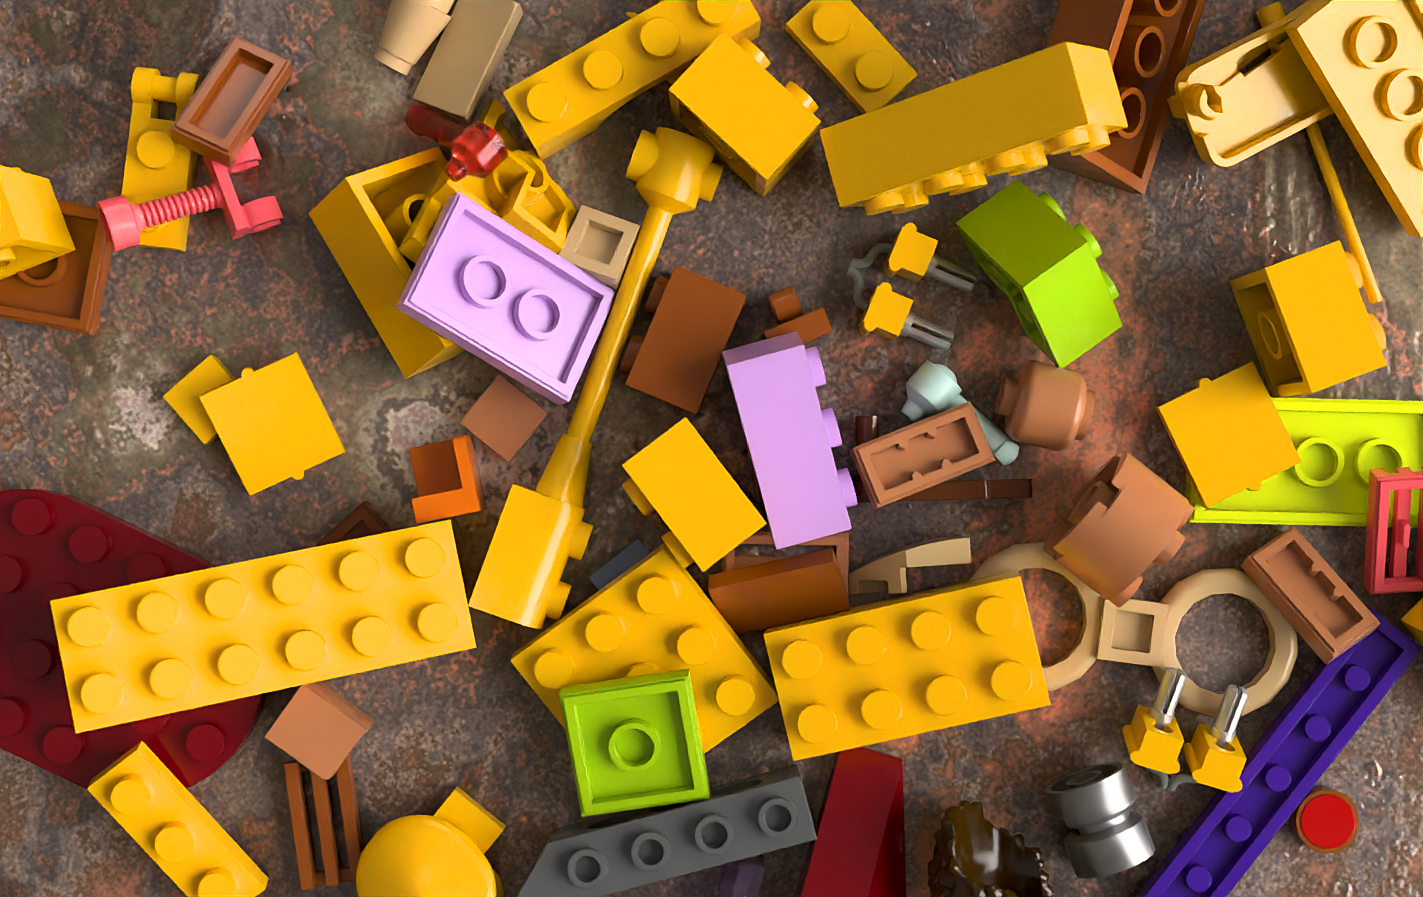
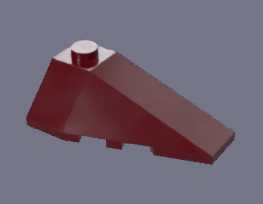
M863 746L839 751L814 828L817 840L810 841L794 897H906L902 758Z

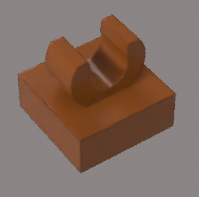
M793 286L768 295L769 298L767 300L778 326L764 331L761 336L763 340L797 331L804 345H807L830 335L833 331L823 307L805 315L803 314Z

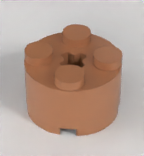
M1123 451L1121 458L1116 454L1108 460L1072 500L1076 506L1068 517L1070 525L1062 518H1059L1047 536L1043 550L1098 595L1120 608L1138 590L1143 580L1140 575L1152 562L1158 567H1163L1178 552L1185 540V536L1178 531L1187 522L1194 511V507L1189 504L1186 497L1133 455Z

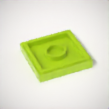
M689 669L561 687L559 697L582 817L710 799V785Z

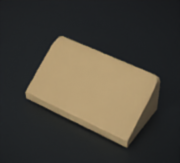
M458 0L451 14L453 18L446 25L412 97L413 100L471 126L523 15L520 3L513 0Z

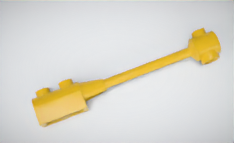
M657 127L655 134L642 129L625 178L637 182L635 189L649 207L566 434L562 433L554 446L555 449L536 488L533 489L517 482L512 484L468 606L536 629H543L547 617L557 621L560 620L572 586L560 581L568 557L581 561L594 526L582 521L586 510L583 505L593 443H590L672 215L695 210L699 198L711 202L724 166L712 162L716 148L709 143L670 128Z

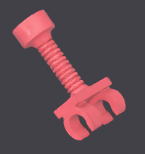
M250 137L231 168L203 156V161L211 180L209 186L203 185L202 188L199 186L196 187V190L192 188L190 192L185 190L184 194L178 192V195L172 194L171 197L168 195L165 196V199L161 197L159 201L154 199L152 202L147 201L146 204L143 202L140 203V206L129 203L124 195L97 201L99 218L113 252L140 244V233L146 229V226L150 228L152 224L157 226L159 223L164 224L165 221L171 222V219L174 221L177 218L188 217L190 214L195 215L196 212L202 213V210L205 212L209 209H215V207L221 208L232 239L244 237L245 234L261 232L281 224L280 219L284 217L276 196L259 198L241 206L229 176L247 171L259 165L258 160L262 158L254 137Z

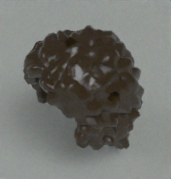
M961 800L958 806H951L946 809L945 816L941 821V829L934 834L936 842L933 852L934 856L928 863L930 897H1054V887L1048 884L1050 876L1042 870L1044 861L1041 859L1042 852L1038 847H1026L1022 834L1018 833L1011 836L1007 829L994 827L989 820L984 818L983 807L980 802L970 803L967 800Z

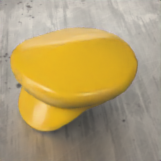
M407 815L385 824L368 842L360 855L357 865L356 890L358 897H504L501 878L491 867L488 859L479 847L455 825L430 815Z

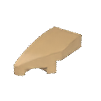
M959 535L916 542L880 555L849 573V594L888 591V593H907V567L971 563L970 537Z

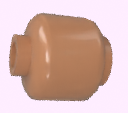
M1030 360L1018 369L1014 378L1003 377L996 396L995 413L1004 415L1005 432L1010 439L1036 447L1061 451L1067 448L1074 439L1081 441L1087 434L1095 407V393L1087 390L1086 381L1079 372Z

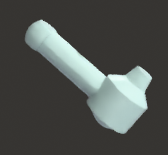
M926 360L905 384L908 399L901 412L910 421L915 423L924 415H936L968 401L960 394L962 389L957 384L955 374L948 367ZM973 406L995 460L1003 466L1011 464L1018 456L1019 446Z

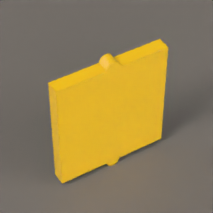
M297 351L256 370L252 367H245L240 377L199 396L249 496L290 477L295 480H301L304 477L305 470L346 452Z
M1253 361L1213 380L1201 378L1196 382V388L1155 407L1204 508H1208L1245 489L1257 491L1261 487V481L1302 462Z

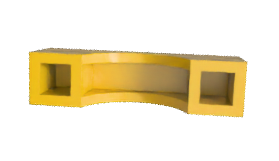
M663 0L503 91L540 159L544 160L595 131L608 116L639 94L677 74L685 72L722 31L735 42L742 36L750 41L758 38L761 18L750 0Z

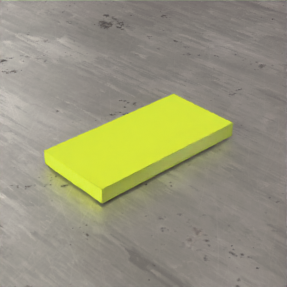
M1271 397L1302 462L1261 481V487L1257 491L1245 489L1208 508L1203 507L1186 472L1185 497L1188 499L1189 504L1194 507V511L1187 522L1366 526L1370 469H1383L1386 473H1395L1396 468L1409 467L1413 472L1421 471L1423 466V401ZM1412 489L1410 528H1417L1420 489ZM1390 490L1388 527H1392L1394 490Z

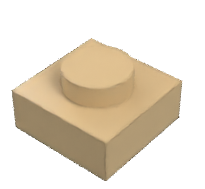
M581 205L566 237L564 246L558 255L609 288L618 290L641 226Z

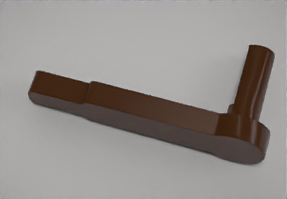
M878 416L855 417L856 446L879 438ZM857 471V483H853L857 503L870 502ZM1032 479L945 481L898 501L1032 498Z

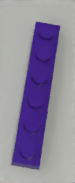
M1368 608L1381 624L1372 633L1327 665L1322 660L1319 662L1246 755L1247 760L1240 775L1243 785L1242 789L1239 792L1233 793L1221 789L1218 790L1135 897H1227L1413 661L1422 647L1374 609Z

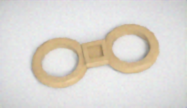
M1045 542L1014 544L988 557L969 579H978L1013 570L1045 568L1059 573L1073 585L1082 603L1083 625L1077 642L1064 657L1047 665H1042L1048 691H1055L1081 678L1097 659L1152 666L1159 683L1166 667L1172 666L1176 670L1177 668L1183 670L1176 657L1175 635L1181 618L1194 603L1213 594L1231 593L1245 598L1260 611L1269 629L1270 649L1264 667L1251 682L1241 686L1249 693L1241 716L1272 701L1289 681L1298 655L1297 631L1248 574L1235 568L1203 569L1175 583L1160 602L1130 598L1120 608L1116 607L1109 600L1102 598L1043 550ZM1187 677L1178 703L1185 709L1215 718L1225 691L1213 692L1201 688Z

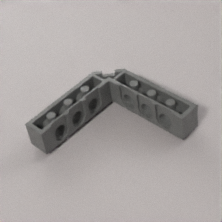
M796 764L710 787V799L620 811L555 828L515 897H603L817 840L798 766Z

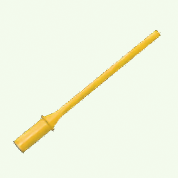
M1281 2L1270 4L1256 11L1261 28L1285 17ZM1269 48L1271 55L1277 51ZM1315 122L1305 129L1349 249L1361 270L1363 287L1371 305L1382 301V297L1319 125Z

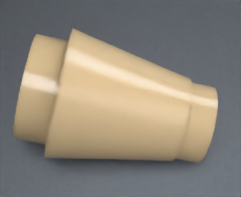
M391 0L378 42L379 46L373 57L388 67L408 75L412 65L416 64L453 18L448 12L454 0Z

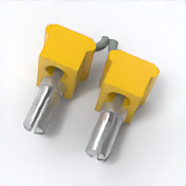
M907 223L898 231L892 244H877L871 248L863 259L853 257L846 274L854 279V302L859 308L864 310L858 325L859 332L862 335H868L873 332L890 340L896 339L899 335L909 336L937 349L946 351L951 346V343L911 326L914 325L950 341L954 338V332L910 312L914 300L892 292V287L889 283L883 282L872 291L868 302L862 296L864 280L862 274L856 268L868 267L874 262L878 254L882 252L888 253L882 267L883 274L886 277L890 278L897 274L917 283L925 276L927 278H934L967 293H970L975 288V284L959 277L971 282H977V272L941 258L940 255L934 253L938 240L916 232V225L914 223Z
M1172 666L1166 667L1153 703L1150 704V707L1138 704L1131 725H1125L1122 728L1131 761L1157 774L1159 777L1158 786L1162 789L1174 792L1181 783H1200L1231 793L1239 792L1243 786L1240 775L1247 759L1236 736L1235 729L1248 699V691L1240 686L1237 688V685H1228L1214 721L1211 722V725L1199 722L1191 743L1183 745L1184 739L1174 710L1187 679V674L1179 668L1176 670ZM1182 748L1191 774H1177L1168 782L1167 774H1175L1180 770L1177 758Z

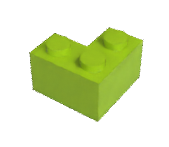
M1017 178L955 222L975 264L1009 297L1026 336L1059 368L1066 367L1123 326L1113 302L1119 297V292L1111 278L1098 266L1096 261L1102 255L1098 242L1083 224L1078 223L1072 227L1067 223L1061 208L1048 193L1043 192L1037 196Z

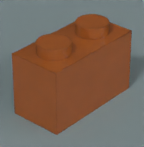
M676 265L670 279L659 275L644 309L654 314L645 338L636 334L632 336L619 368L629 373L625 385L628 388L697 416L723 356L722 351L726 349L747 295Z

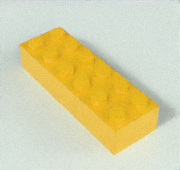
M451 519L50 601L76 733L476 648Z

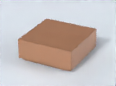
M499 373L459 423L508 463H511L550 413Z

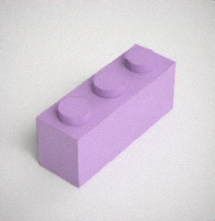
M794 331L722 351L776 550L852 529L847 508L858 505L848 468L837 470L831 448L842 445V440L832 407L824 410L820 408L815 387L826 384V378L817 347L805 349L798 332Z

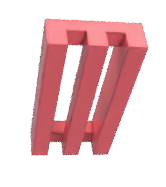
M1423 466L1421 471L1413 472L1409 467L1396 468L1395 473H1386L1383 469H1370L1363 586L1370 595L1423 592ZM1412 489H1420L1414 576L1406 577L1407 551L1410 541ZM1390 490H1394L1389 578H1385Z

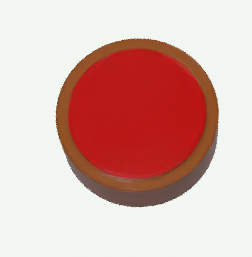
M1327 786L1313 787L1289 817L1291 829L1297 839L1311 849L1321 853H1335L1345 849L1355 839L1360 824L1358 810L1352 800L1345 794Z

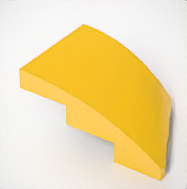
M495 98L484 108L450 158L398 249L415 264L431 235L448 197L456 192H460L557 254L564 246L577 209L562 188L550 178L545 164L535 150L532 148L522 151L502 122L507 114L506 109Z

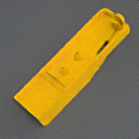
M1308 0L1285 17L1187 66L1179 72L1174 85L1176 95H1172L1167 99L1174 118L1186 120L1198 155L1202 161L1210 165L1232 166L1334 113L1284 30L1287 25L1319 0ZM1269 48L1277 50L1244 75L1238 72Z

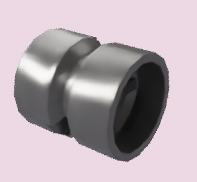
M1121 762L1103 763L1078 770L1057 779L1044 790L1056 824L1065 825L1070 829L1063 843L1075 875L1078 878L1091 879L1115 874L1132 868L1153 855L1155 847L1144 817L1140 813L1132 812L1129 809L1134 803L1136 796L1125 766Z

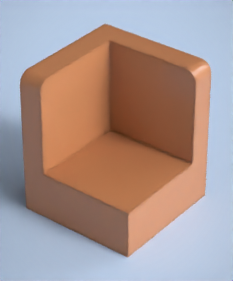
M318 681L300 686L267 732L265 738L319 777L328 780L336 773L359 739L369 732L376 721L326 684Z

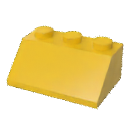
M439 146L344 178L308 213L405 379L445 362L465 351L464 348L395 308L416 265L398 249L422 204L448 163Z

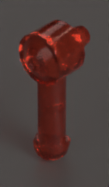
M424 103L411 106L406 114L405 123L414 134L426 136L451 149L452 158L444 168V171L454 182H458L467 176L483 179L508 158V151L500 134L482 121L476 120L470 126L464 128L431 111L429 106Z

